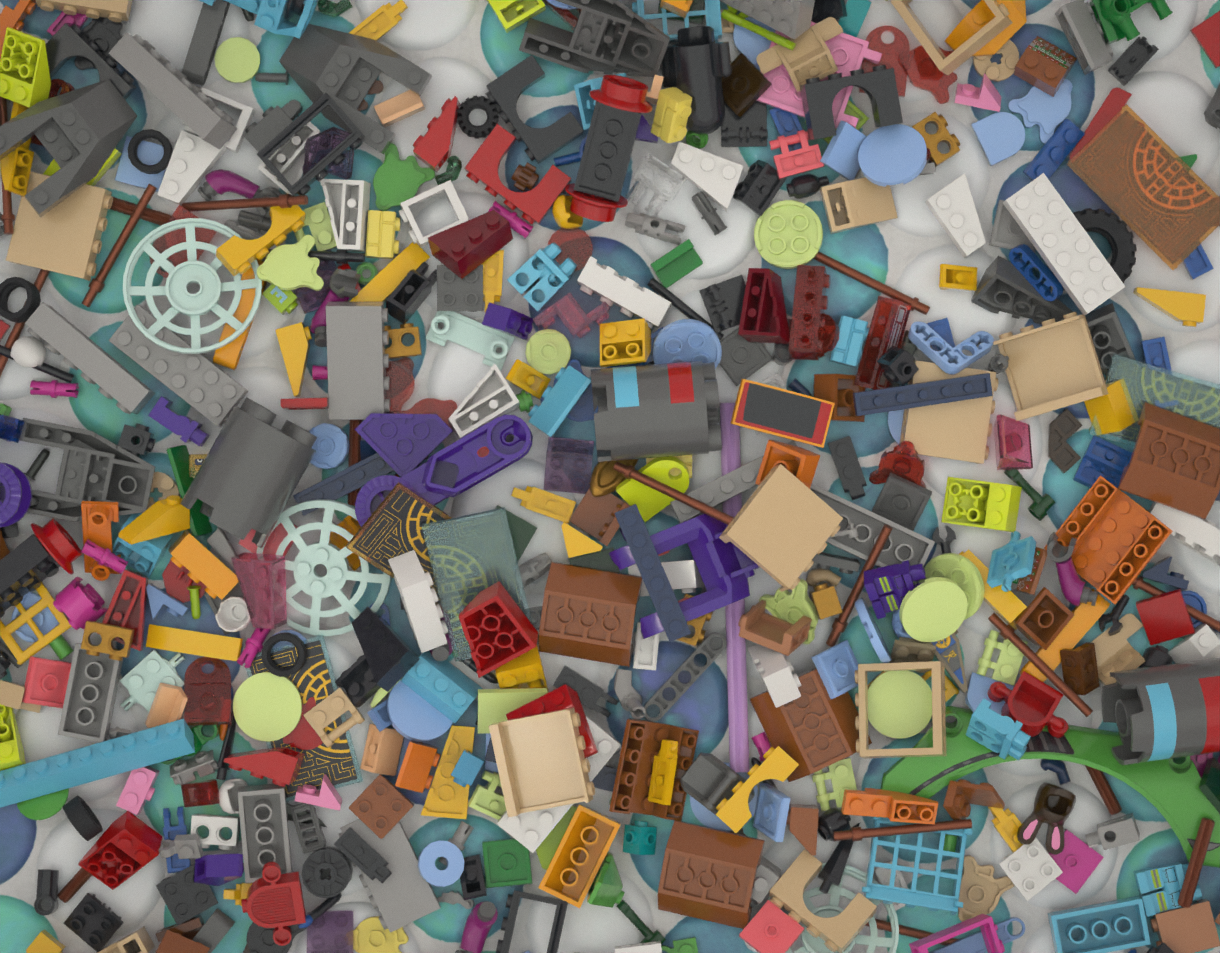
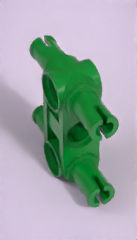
M1165 0L1101 1L1103 17L1108 21H1112L1115 25L1118 24L1127 41L1140 35V32L1130 18V13L1145 3L1151 4L1160 20L1173 13Z

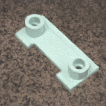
M437 311L426 339L443 347L446 341L450 340L485 355L482 363L491 367L496 364L501 371L515 337L489 328L454 311ZM440 322L444 323V328L442 329L438 328ZM497 347L502 348L501 353L496 352Z

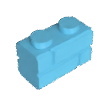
M843 315L840 316L829 361L855 368L858 363H863L865 350H861L863 341L868 342L871 328L867 327V321Z

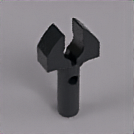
M945 525L947 532L945 542L939 536L938 527L935 528L931 536L932 540L941 546L942 554L951 553L950 543L956 539L955 532L947 525Z
M1124 594L1110 614H1102L1098 619L1101 632H1103L1105 625L1111 621L1113 626L1108 631L1109 636L1120 632L1123 625L1119 622V617L1130 599L1127 595Z

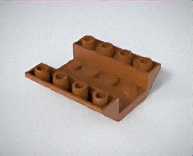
M1145 402L1138 421V425L1141 427L1129 464L1124 467L1118 489L1201 519H1206L1220 490V429Z
M551 562L539 627V652L629 667L633 648L632 636L636 608L640 599L642 577Z
M816 668L798 677L802 685L798 687L801 697L776 708L768 691L750 698L771 746L774 749L779 746L799 764L787 778L788 782L817 772L857 752L856 740L859 739V730H856L855 719L859 714L848 691L836 698L830 699ZM868 735V743L870 745L872 742Z
M627 719L609 811L624 814L653 815L663 819L681 821L687 793L683 790L680 779L693 763L699 730L652 721ZM662 739L678 742V758L671 805H662L648 801L654 755H658Z
M675 820L664 854L658 887V909L744 929L750 922L752 907L750 906L757 866L761 863L765 840Z

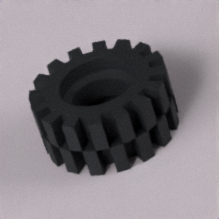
M476 95L472 98H467L464 103H461L457 112L459 127L467 136L475 137V139L487 137L499 122L495 104L493 105L489 98L486 99L484 96L477 97ZM477 108L484 110L487 114V120L481 126H475L469 121V114Z

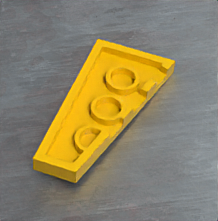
M451 726L421 815L467 819L470 785L467 784L466 787L457 784L453 781L455 777L451 776V773L464 749L473 753L475 727Z

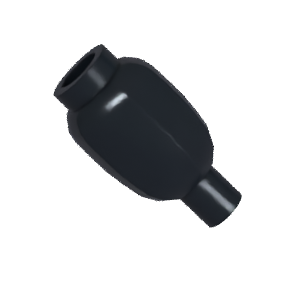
M806 174L793 178L791 183L786 184L789 197L794 196L796 199H803L816 194L821 186L829 185V180L827 176L818 178L813 174Z

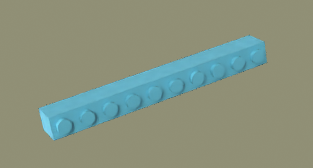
M180 719L0 771V808L195 753L194 735L186 721Z

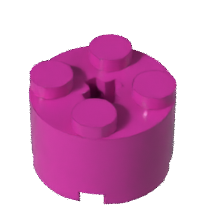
M80 577L74 578L55 596L56 600L53 602L54 607L59 612H64L68 616L69 624L76 630L79 628L85 629L86 621L96 622L108 610L107 607L103 608L102 605L105 601L89 583L85 586L80 583L83 580Z

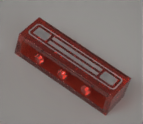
M878 296L854 385L867 390L889 388L890 382L884 377V370L877 361L892 345L900 348L911 305L896 299Z

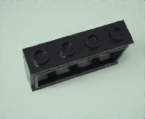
M325 93L262 148L257 155L293 196H301L311 190L310 185L315 180L319 182L324 179L329 173L327 170L332 165L338 166L346 159L345 154L350 149L355 151L363 144L362 139L365 136L334 100ZM330 105L352 130V133L295 184L291 185L268 158Z
M514 890L513 895L508 894L506 908H510L508 917L503 916L501 930L505 931L503 940L498 939L496 953H509L520 898L557 905L547 953H557L568 902Z

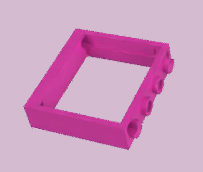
M985 914L977 915L909 944L912 953H929L927 948L980 926L988 953L1005 952L1002 941L998 939L997 925L994 924L991 916Z

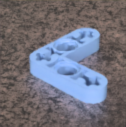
M914 322L908 333L910 341L947 374H957L988 354L994 342L991 334L979 331L952 348L924 322ZM930 345H937L941 351L931 349ZM962 350H969L973 355L967 356L963 354Z

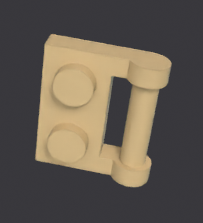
M341 687L303 715L327 748L331 747L334 744L333 741L357 723L361 724L365 721L363 715L356 706H353L350 698ZM349 710L352 716L327 734L324 728Z

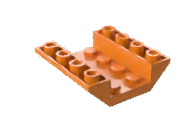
M1100 475L1057 530L1056 535L1058 536V543L1065 547L1069 546L1072 538L1077 539L1071 555L1077 574L1116 605L1173 531Z

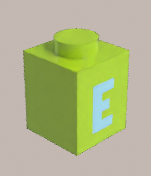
M271 284L262 293L283 315L286 312L290 314L299 305L297 303L299 298L291 290H281L274 284Z

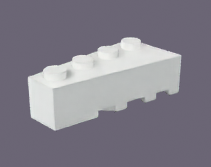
M590 256L577 279V284L581 285L580 290L590 296L593 293L601 297L599 301L610 307L613 304L621 308L619 312L630 318L633 315L640 319L644 318L650 329L653 326L658 328L671 302L645 287H640L638 283L630 278L618 275L619 273L611 267L596 263L597 259Z
M1153 502L1149 512L1173 531L1170 534L1171 538L1220 566V530L1216 528V524L1207 519L1201 520L1196 516Z
M412 550L388 559L421 653L447 644L445 634L448 633V629L444 620L440 621V618L444 616L439 604L435 605V602L439 601L435 589H430V586L434 585L429 572L424 573L415 551Z

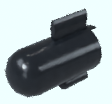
M710 26L679 29L677 32L678 43L673 46H667L661 62L662 76L664 77L663 86L677 87L683 93L692 97V111L688 117L687 130L698 135L710 134L722 125L725 118L722 77H729L732 74L729 42H718V40H715L714 29Z

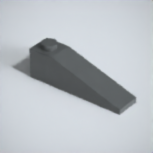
M1000 256L986 269L971 299V302L992 313L998 314L1001 311L1012 314V317L1017 319L1022 316L1033 319L1034 323L1042 324L1041 322L1053 318L1058 322L1064 320L1063 315L1073 312L1058 299L1053 301L1045 300L1011 262Z
M1113 303L1091 311L1085 316L1101 370L1109 380L1116 359L1138 365Z

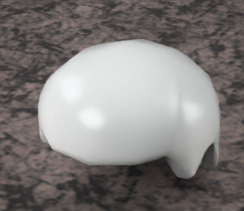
M23 336L14 342L10 356L13 357L17 364L23 367L42 366L46 357V349L39 339Z
M229 597L220 603V608L215 618L219 627L223 630L238 632L249 625L253 611L250 603L244 598Z
M241 778L230 779L221 785L218 791V803L223 811L229 814L239 813L238 787L248 786L246 781Z

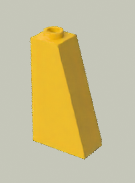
M969 549L965 553L963 551L960 552L959 555L969 559L978 568L983 578L985 589L983 600L1007 624H1010L1016 630L1015 622L1026 610L1027 606L1011 591H1003L1001 589L1002 585L991 588L987 583L989 569Z

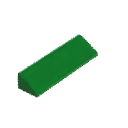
M186 445L171 447L166 450L181 499H183L196 476ZM199 499L196 500L190 509V528L194 537L212 532L209 517L200 512L203 501Z

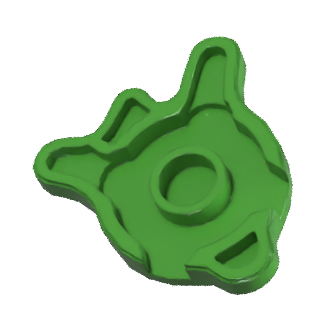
M391 143L385 152L384 163L377 169L373 179L377 208L381 211H387L391 207L400 206V203L415 197L422 184L434 179L435 172L431 168H421L414 156H408L405 160H400L396 145Z

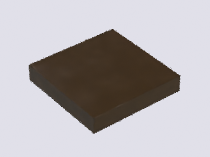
M742 52L731 63L732 74L729 77H722L724 102L739 117L772 85Z

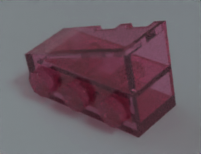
M243 552L232 557L231 560L253 627L276 629L286 624L285 556Z

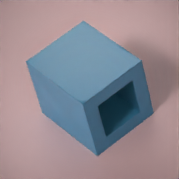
M464 749L451 773V776L455 777L453 781L463 787H466L467 784L471 786L485 760Z

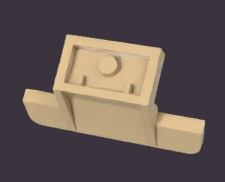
M828 17L811 26L795 40L788 38V40L796 43L793 50L777 44L760 53L756 60L762 74L783 64L795 89L799 92V85L806 84L805 79L819 77L821 80L838 71V68L825 42L843 33L842 27L835 18Z
M1126 614L1119 620L1123 625L1119 633L1109 636L1108 631L1111 628L1109 627L1091 642L1095 644L1099 681L1103 685L1116 683L1117 680L1114 677H1110V672L1136 669L1145 662L1142 655L1126 640L1143 627V624L1133 614Z

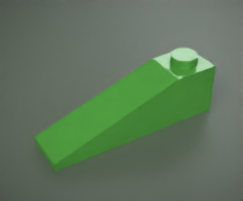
M608 852L588 892L587 902L592 905L613 908L615 903L620 904L625 892L622 891L623 884L613 854Z

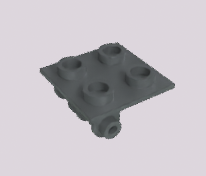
M437 265V311H483V265H479L463 279L459 278L445 265Z

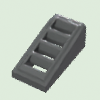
M300 803L290 806L303 853L324 848L326 846V839L314 805ZM310 810L309 814L298 816L299 812ZM309 819H312L313 821L311 823L301 825V822ZM315 828V832L304 834V831ZM318 838V840L307 843V840Z

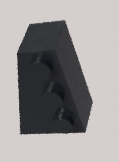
M369 607L352 622L376 684L388 692L420 658L383 618Z

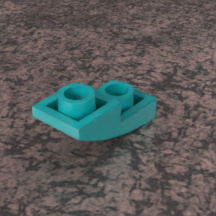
M868 0L847 1L845 5L847 16L840 18L838 22L842 27L843 33L857 37L872 2Z

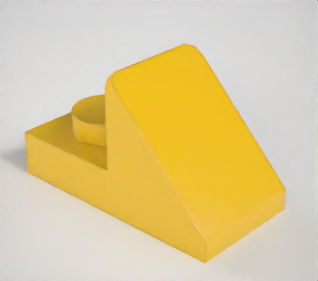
M940 264L939 288L941 290L976 291L977 268Z
M516 359L505 378L538 399L541 398L551 380L519 359Z

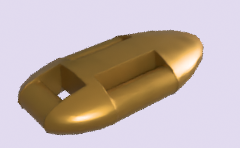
M638 459L617 461L626 466L632 465L635 467ZM604 461L596 464L590 480L592 496L602 497L614 492L616 487L626 479L624 474L613 470L617 461Z

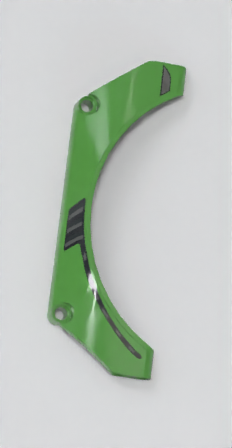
M946 706V717L954 716L956 718L952 723L946 722L947 756L902 757L883 773L880 789L929 799L949 785L950 780L956 781L962 776L981 768L1017 759L1008 754L1004 760L999 757L1000 753L993 752L966 736L973 714L971 709ZM1068 725L1067 732L1061 738H1055L1050 735L1048 726H1045L1041 733L1030 738L1026 745L1027 749L1021 759L1064 760L1086 765L1125 782L1142 794L1168 821L1182 845L1188 863L1202 818L1212 819L1215 824L1203 866L1220 867V813L1199 789L1202 778L1194 762L1190 760V756L1121 765L1111 752L1113 747L1123 745L1119 732ZM933 726L913 748H933Z

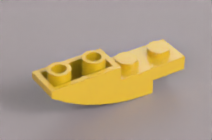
M13 102L10 120L29 107ZM31 138L0 160L5 190L22 197L27 192L34 152L29 150Z

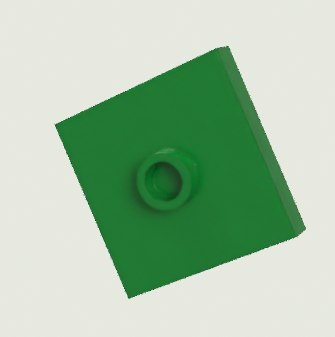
M515 838L482 841L486 888L533 883L530 851Z

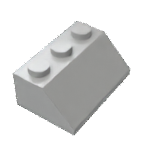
M1076 0L1061 6L1056 11L1055 15L1084 75L1112 61L1113 51L1108 43H1104L1101 37L1103 31L1099 23H1094L1091 17L1093 11L1088 2Z

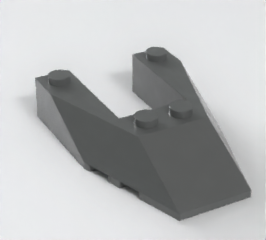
M556 0L582 9L574 33L529 18L519 51L583 73L601 71L604 74L611 75L613 72L628 73V76L654 77L658 73L670 37L618 0Z
M308 24L300 39L293 38L279 60L313 103L323 94L327 93L363 133L365 137L362 141L382 154L386 152L396 135L358 111L378 76L383 72L419 96H421L432 78L430 73L374 39ZM330 105L321 111L326 119L350 134L352 133V130Z
M109 79L40 101L1 125L0 160L35 135L59 165L60 170L25 195L26 200L41 218L99 173V170L108 160L112 151L137 118V115Z
M23 418L19 436L20 441L64 449L56 493L32 490V501L27 513L73 522L82 521V501L118 502L119 516L143 513L147 510L155 466L93 431Z

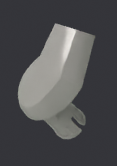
M617 669L614 691L623 709L630 711L631 716L639 720L645 716L643 713H646L642 706L641 695L632 686V671Z

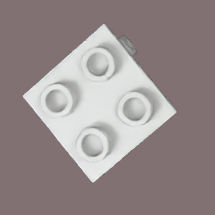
M1036 837L1031 844H1023L1011 855L1005 856L999 864L1026 901L1063 873Z

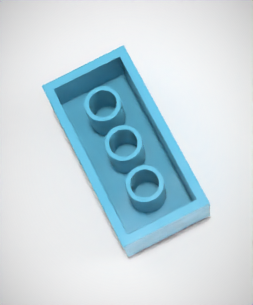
M1139 896L1047 913L1055 953H1108L1151 944L1143 901Z

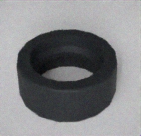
M153 129L142 130L136 133L128 145V158L132 165L146 174H158L165 170L173 153L169 139L161 132ZM145 139H156L164 148L163 158L155 165L143 164L137 156L138 145Z
M8 278L0 284V315L12 322H26L40 306V292L34 284L23 278ZM23 287L27 291L26 303L21 310L12 313L8 310V298L13 290Z
M278 633L270 637L264 643L262 649V661L265 668L271 674L279 677H286L297 673L304 666L307 659V649L304 642L297 635L291 633ZM280 641H288L297 649V660L289 668H280L271 659V650Z
M76 796L63 806L66 816L85 840L89 841L102 832L103 828L99 820L81 797Z

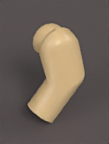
M822 568L811 570L806 578V582L810 586H816L817 583L826 581L836 587L841 580L840 576L828 569Z

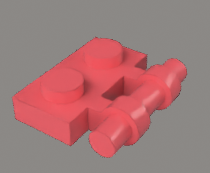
M800 130L797 131V134L787 137L782 135L778 136L776 140L769 141L771 150L778 148L781 150V154L773 156L779 179L824 167V164L820 162L822 156L819 145L809 146L807 131ZM800 143L801 149L789 152V145Z

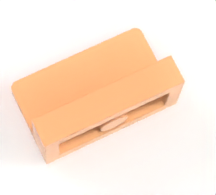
M654 76L651 91L647 92L645 101L657 105L664 77Z
M411 90L374 106L383 127L390 126L425 110L420 96Z
M160 682L145 722L148 728L181 719L188 699L182 687Z
M370 724L360 769L372 773L395 776L404 736L391 728H385L379 732L375 724Z

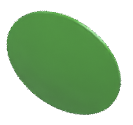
M69 788L19 802L17 807L29 819L44 820L57 814L65 805Z

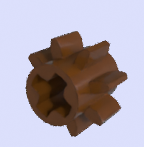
M528 162L525 167L519 164L511 178L516 181L514 187L523 192L526 188L532 190L540 176L535 173L537 168Z

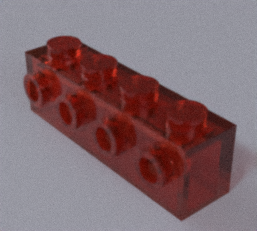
M797 265L789 341L791 359L819 361V353L824 351V339H821V333L826 330V317H823L824 310L828 309V296H825L826 288H830L831 276L827 274L825 266Z

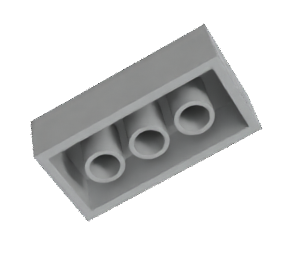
M720 0L794 40L810 28L815 0Z
M76 643L58 735L100 743L108 740L123 660L109 659V654L100 653V656L88 655L85 649H81L82 643Z
M276 784L238 787L245 883H253L257 879L262 878V868L268 862L279 864L281 874L291 873L292 863L285 787Z

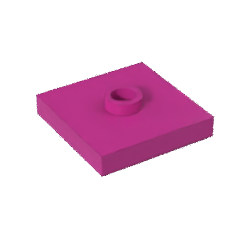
M1067 829L1064 831L1063 851L1057 855L1048 852L1063 872L1056 879L1075 894H1077L1104 858Z

